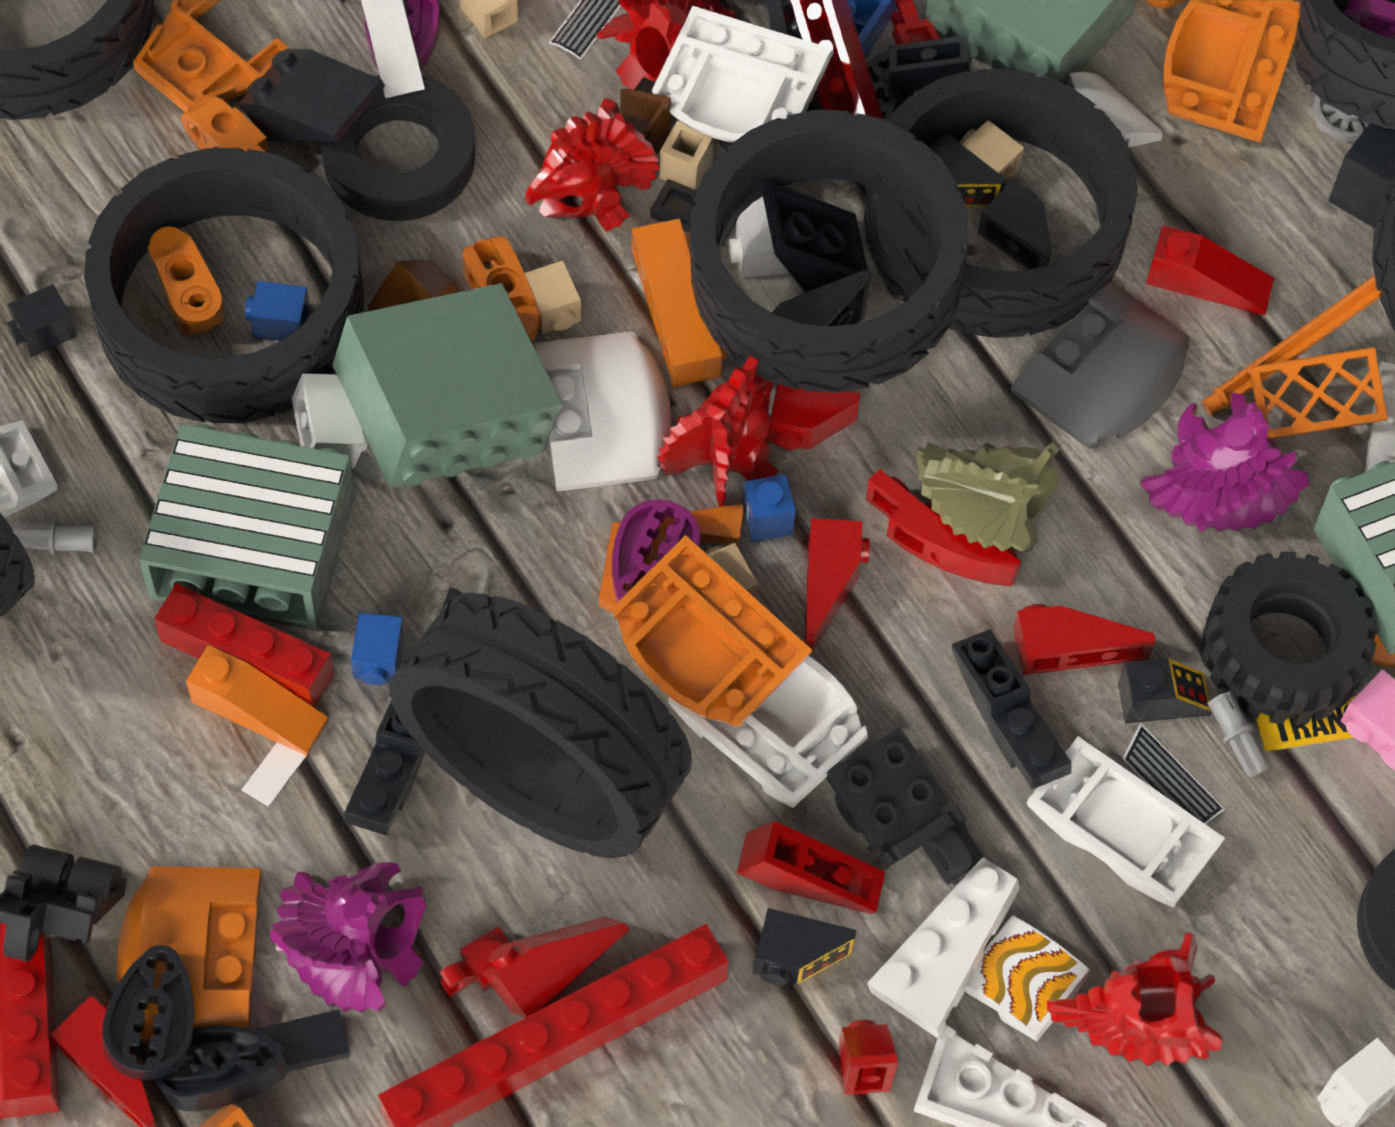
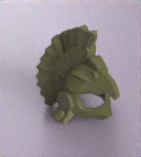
M927 442L926 448L918 447L916 455L917 470L920 471L918 479L923 481L921 495L931 499L932 511L940 515L942 523L950 525L954 535L965 534L969 543L978 541L984 549L995 545L1001 551L1009 549L1011 546L1020 552L1032 551L1033 546L1037 543L1036 520L1058 486L1060 476L1054 465L1051 464V461L1061 445L1058 442L1056 444L1051 442L1041 452L1038 449L1029 447H1016L1013 449L1010 445L996 448L994 445L985 443L979 447L978 451L964 450L961 453L954 449L945 450Z

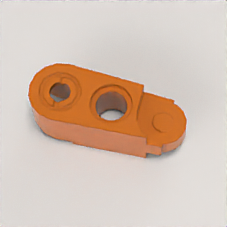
M216 96L204 98L181 115V121L186 132L201 150L206 148H241L246 152L248 149L269 153L267 137L236 107L232 109Z
M165 227L157 230L151 237L148 251L178 329L182 334L191 336L198 332L209 331L215 326L223 324L226 316L221 291L190 234L187 235L186 232L183 233L174 227ZM184 277H190V278L187 279V280H183V281L179 280V279L184 278ZM197 302L204 303L201 307L197 306Z
M495 236L490 239L477 241L465 247L463 250V268L465 279L470 288L476 289L502 283L505 290L510 291L507 294L530 340L533 341L538 335L541 316L536 307L534 294L510 242L505 237ZM491 264V269H486L484 265Z

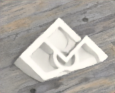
M1090 72L1069 73L1067 86L1074 88L1095 103L1094 108L1103 110L1121 131L1128 147L1162 140L1163 134L1161 129L1103 77Z

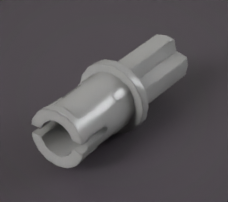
M51 521L50 525L11 524L13 533L18 536L25 549L49 550L51 555H56L57 551L95 553L96 526L58 525L57 521Z
M1228 691L1226 695L1223 693L1213 698L1207 705L1225 735L1223 738L1224 744L1231 745L1247 776L1253 778L1265 773L1270 768V764L1253 734L1256 728L1254 724L1248 723L1233 692Z

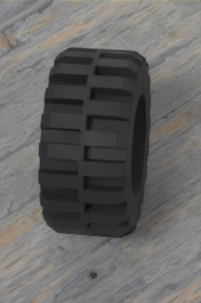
M1281 551L1279 558H1273L1271 553L1257 556L1254 564L1246 561L1238 566L1233 576H1227L1220 585L1203 629L1202 644L1205 646L1202 655L1205 666L1208 668L1214 667L1210 678L1215 686L1219 689L1224 686L1228 691H1232L1237 702H1241L1248 707L1247 714L1256 718L1259 717L1260 713L1269 715L1271 723L1284 724L1286 718H1293L1294 724H1305L1310 722L1313 714H1315L1317 719H1323L1331 715L1335 707H1343L1350 700L1354 690H1357L1374 656L1376 648L1374 638L1377 634V625L1373 617L1369 618L1373 608L1368 598L1365 596L1360 598L1358 596L1361 587L1351 577L1345 580L1340 575L1342 569L1330 563L1329 567L1318 563L1319 557L1307 554L1305 559L1297 558L1296 552ZM1269 613H1286L1299 617L1309 623L1319 633L1324 642L1327 655L1310 663H1291L1278 659L1268 653L1258 643L1252 632L1250 622L1261 615Z

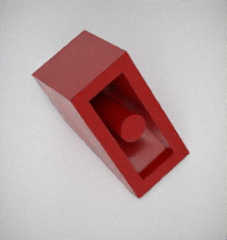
M777 384L769 424L768 443L776 444L787 450H796L798 448L809 450L857 420L861 393L852 391L841 393L809 392L801 387L797 390Z
M858 1020L851 1022L848 1027H842L839 1037V1051L844 1095L890 1092L898 1059L888 1024L876 1025V1022L873 1020Z

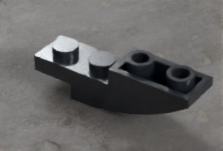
M989 629L953 643L952 652L969 692L1011 769L1018 767L1032 790L1072 774L1070 759L1031 702L1029 686L992 630Z
M391 702L376 732L374 749L344 812V823L386 836L397 811H402L425 754V751L418 745V741L412 738L399 720Z

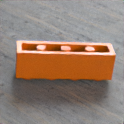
M680 219L632 228L631 251L672 387L721 377L722 360H727V353L714 341L697 309L691 284L690 233L684 234Z

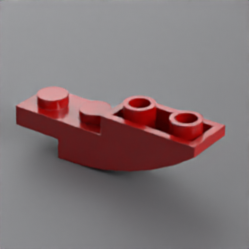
M881 469L868 480L865 500L889 518L886 536L900 547L931 565L967 579L1003 586H1012L1016 582L1021 561L1011 548L1001 551L997 546L992 545L984 549L978 541L969 543L965 534L954 535L952 527L948 524H943L940 515L932 511L931 504L927 502L922 503L909 492L907 486L900 479L888 476Z

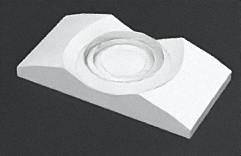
M1078 736L1065 752L1072 763V774L1038 787L1028 799L1027 805L1066 842L1095 855L1106 863L1127 885L1174 908L1224 842L1225 838Z

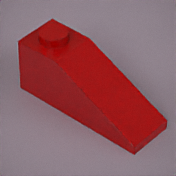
M1162 225L1146 284L1265 315L1274 277L1202 235Z
M811 518L808 537L804 643L812 649V653L858 580L860 564H868L870 538L862 537V521Z
M1032 604L1023 610H1017L1012 629L1022 676L1149 660L1156 642L1154 633L1061 605L1047 607L1045 604Z
M776 821L769 822L746 833L736 872L776 891L868 914H874L877 911L885 871Z
M605 916L515 940L496 949L489 958L490 962L480 971L509 1011L526 1018L539 1011L630 929L624 922Z
M91 995L50 1034L56 1049L138 1127H157L143 1081L120 1073L106 1058L102 1046V1026L109 1001L102 1006Z

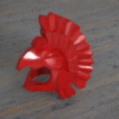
M619 0L621 7L628 13L614 17L612 21L604 25L602 30L597 32L596 37L599 40L615 37V40L631 43L630 54L618 66L616 73L621 77L622 85L636 90L644 79L653 82L657 81L693 6L737 20L738 14L731 9H723L719 1Z
M604 97L596 114L587 111L582 118L578 116L571 117L565 128L552 131V144L545 155L541 170L527 189L525 201L529 205H533L543 199L539 210L543 217H586L595 215L603 229L609 232L614 227H621L623 221L630 217L628 211L620 203L621 195L616 185L626 187L632 184L640 190L650 189V181L657 179L655 171L660 170L657 163L659 161L658 155L655 153L653 145L645 140L643 134L636 131L632 123L624 121L623 115L620 113L619 104L608 97L607 99ZM566 196L583 198L581 205L577 207L566 206L558 199Z
M751 355L746 360L743 368H736L729 381L715 387L711 395L697 410H694L692 414H687L685 417L677 418L676 426L670 428L671 434L669 437H662L665 442L664 447L658 448L661 452V455L657 456L661 461L659 465L664 469L666 475H677L695 466L712 464L714 492L719 507L725 506L726 484L729 481L730 471L740 473L747 481L772 477L778 473V469L767 461L770 454V447L766 443L769 432L768 410L773 383L758 375L754 376L759 360Z
M1189 932L1185 933L1180 949L1156 953L1145 962L1137 960L1121 972L1113 970L1110 978L1105 981L1104 987L1101 985L1088 990V994H1078L1076 998L1047 1001V1012L1051 1015V1021L1064 1023L1066 1028L1078 1027V1033H1088L1092 1046H1104L1110 1055H1122L1129 1062L1137 1059L1142 1060L1147 1067L1155 1061H1162L1166 1066L1170 1065L1173 1061L1185 1064L1190 1056L1206 1060L1210 1057L1208 1050L1219 1051L1223 1042L1222 1036L1215 1029L1205 1024L1203 1016L1195 1006L1201 993L1215 983V976L1208 974L1199 979L1197 976L1192 975L1197 943L1195 935Z

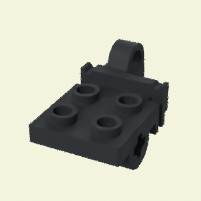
M901 727L827 772L826 779L836 793L835 802L843 819L852 830L863 834L869 843L867 848L870 853L880 847L884 851L876 860L879 866L883 865L887 869L918 848L923 847L947 884L974 867L984 857L965 827L966 818L959 807L956 806L946 814L942 812L941 808L949 800Z
M34 844L30 845L23 857L20 871L14 870L12 876L9 875L7 877L5 890L0 894V923L6 924L3 947L4 956L26 962L31 961L37 950L42 933L74 941L78 938L83 943L88 944L91 940L93 924L96 925L125 895L127 878L122 877V868L81 856L74 863L73 854Z

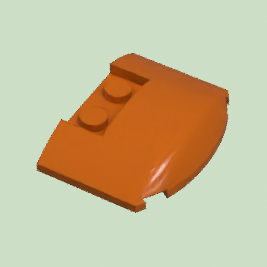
M1190 0L1174 26L1165 54L1163 88L1169 115L1261 143L1296 38L1297 23L1300 17V2L1294 0Z
M686 535L612 607L615 620L618 619L622 639L628 652L644 674L661 691L683 707L700 716L728 722L732 726L739 727L812 653V649Z
M152 866L146 874L147 877L133 895L123 920L117 950V983H119L129 967L149 948L158 945L171 947L178 953L189 976L194 1003L193 1028L227 1025L250 1029L262 877L261 868ZM158 961L156 967L153 968L155 988H159L164 972L169 971L164 961ZM154 1003L149 1004L147 1010H144L145 1026L142 1032H138L141 1034V1042H150L151 1037L156 1035L153 1031L154 1019L156 1014L161 1013L158 1012V1005Z

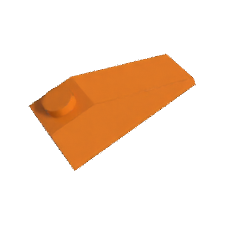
M207 645L186 679L192 703L306 756L309 755L329 721L326 715L247 662L210 645Z

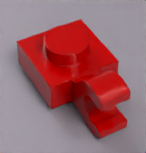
M896 0L895 5L898 11L893 12L891 15V22L894 26L892 37L896 45L940 39L934 25L928 19H919L912 0Z
M500 927L460 949V956L463 962L453 963L440 971V975L443 978L440 980V984L449 997L459 993L476 981L483 992L492 988L480 970L490 962L489 958L496 949L510 943Z

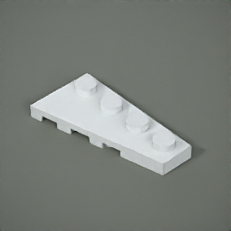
M983 857L869 980L867 984L870 993L940 1039L946 1028L945 1021L953 1006L957 1007L965 992V983L972 970H977L984 957L983 950L991 935L996 934L1020 889L1018 879Z
M946 1025L940 1039H937L914 1108V1112L958 1127L1107 1126V1124L1057 1093L1050 1094L1032 1082L1033 1078L1018 1069L1014 1071L992 1057L993 1053L978 1044L973 1046L957 1036V1031Z

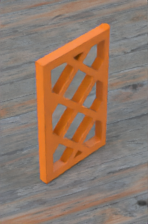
M1370 347L1249 367L1248 373L1251 376L1255 403L1262 411L1268 425L1267 415L1274 406H1277L1296 419L1290 427L1271 430L1269 427L1266 438L1275 439L1387 421L1388 416L1377 363L1376 348ZM1366 357L1369 372L1360 381L1341 368L1346 360ZM1323 364L1331 369L1319 388L1298 375L1302 367ZM1280 371L1287 376V379L1277 393L1273 395L1262 387L1260 374ZM1336 374L1357 387L1344 406L1323 392ZM1370 380H1371L1372 388H1370L1369 386H1367V384H1368V382H1369ZM1292 381L1313 394L1301 413L1280 400V397ZM1361 392H1364L1374 399L1377 413L1357 416L1349 409ZM1318 398L1339 412L1334 420L1315 423L1305 416ZM1265 399L1270 401L1267 406L1265 405Z

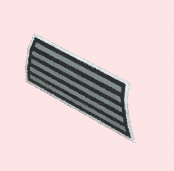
M580 0L548 44L559 46L581 60L597 39V32L610 22L621 7L619 0Z
M1140 722L1122 760L1145 783L1204 824L1209 823L1226 810Z

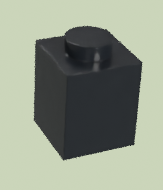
M54 284L7 304L12 318L11 321L6 322L9 333L16 345L21 343L25 345L31 357L77 337L71 315Z

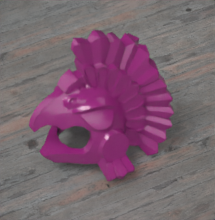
M1231 392L1233 413L1223 424L1214 429H1209L1203 417H1196V403H1192L1185 409L1178 422L1177 435L1179 445H1175L1172 450V463L1175 467L1167 469L1164 474L1145 477L1140 482L1141 487L1147 493H1150L1149 502L1157 510L1165 509L1171 518L1182 517L1186 526H1196L1203 533L1210 527L1219 532L1226 529L1240 531L1243 528L1256 529L1261 522L1272 523L1276 515L1286 514L1288 506L1298 501L1300 491L1309 486V479L1306 472L1289 469L1297 462V451L1283 455L1276 443L1266 438L1269 425L1255 401L1248 404L1245 394Z
M380 862L359 871L353 876H337L328 881L330 886L326 889L319 883H314L309 873L297 872L294 886L286 887L281 891L280 898L284 904L280 905L276 910L282 921L272 924L273 930H270L271 942L277 944L276 950L286 955L288 965L297 970L301 981L309 985L313 995L319 998L323 997L329 1006L337 1005L345 1012L355 1009L363 1013L368 1008L380 1012L386 1004L379 988L382 982L381 971H390L399 984L406 987L411 979L417 977L418 970L423 965V960L411 947L427 906L425 892L422 886L388 892L389 880L395 874L401 872L398 863ZM397 904L404 905L405 917L401 926L398 928H387L380 924V921L390 909Z

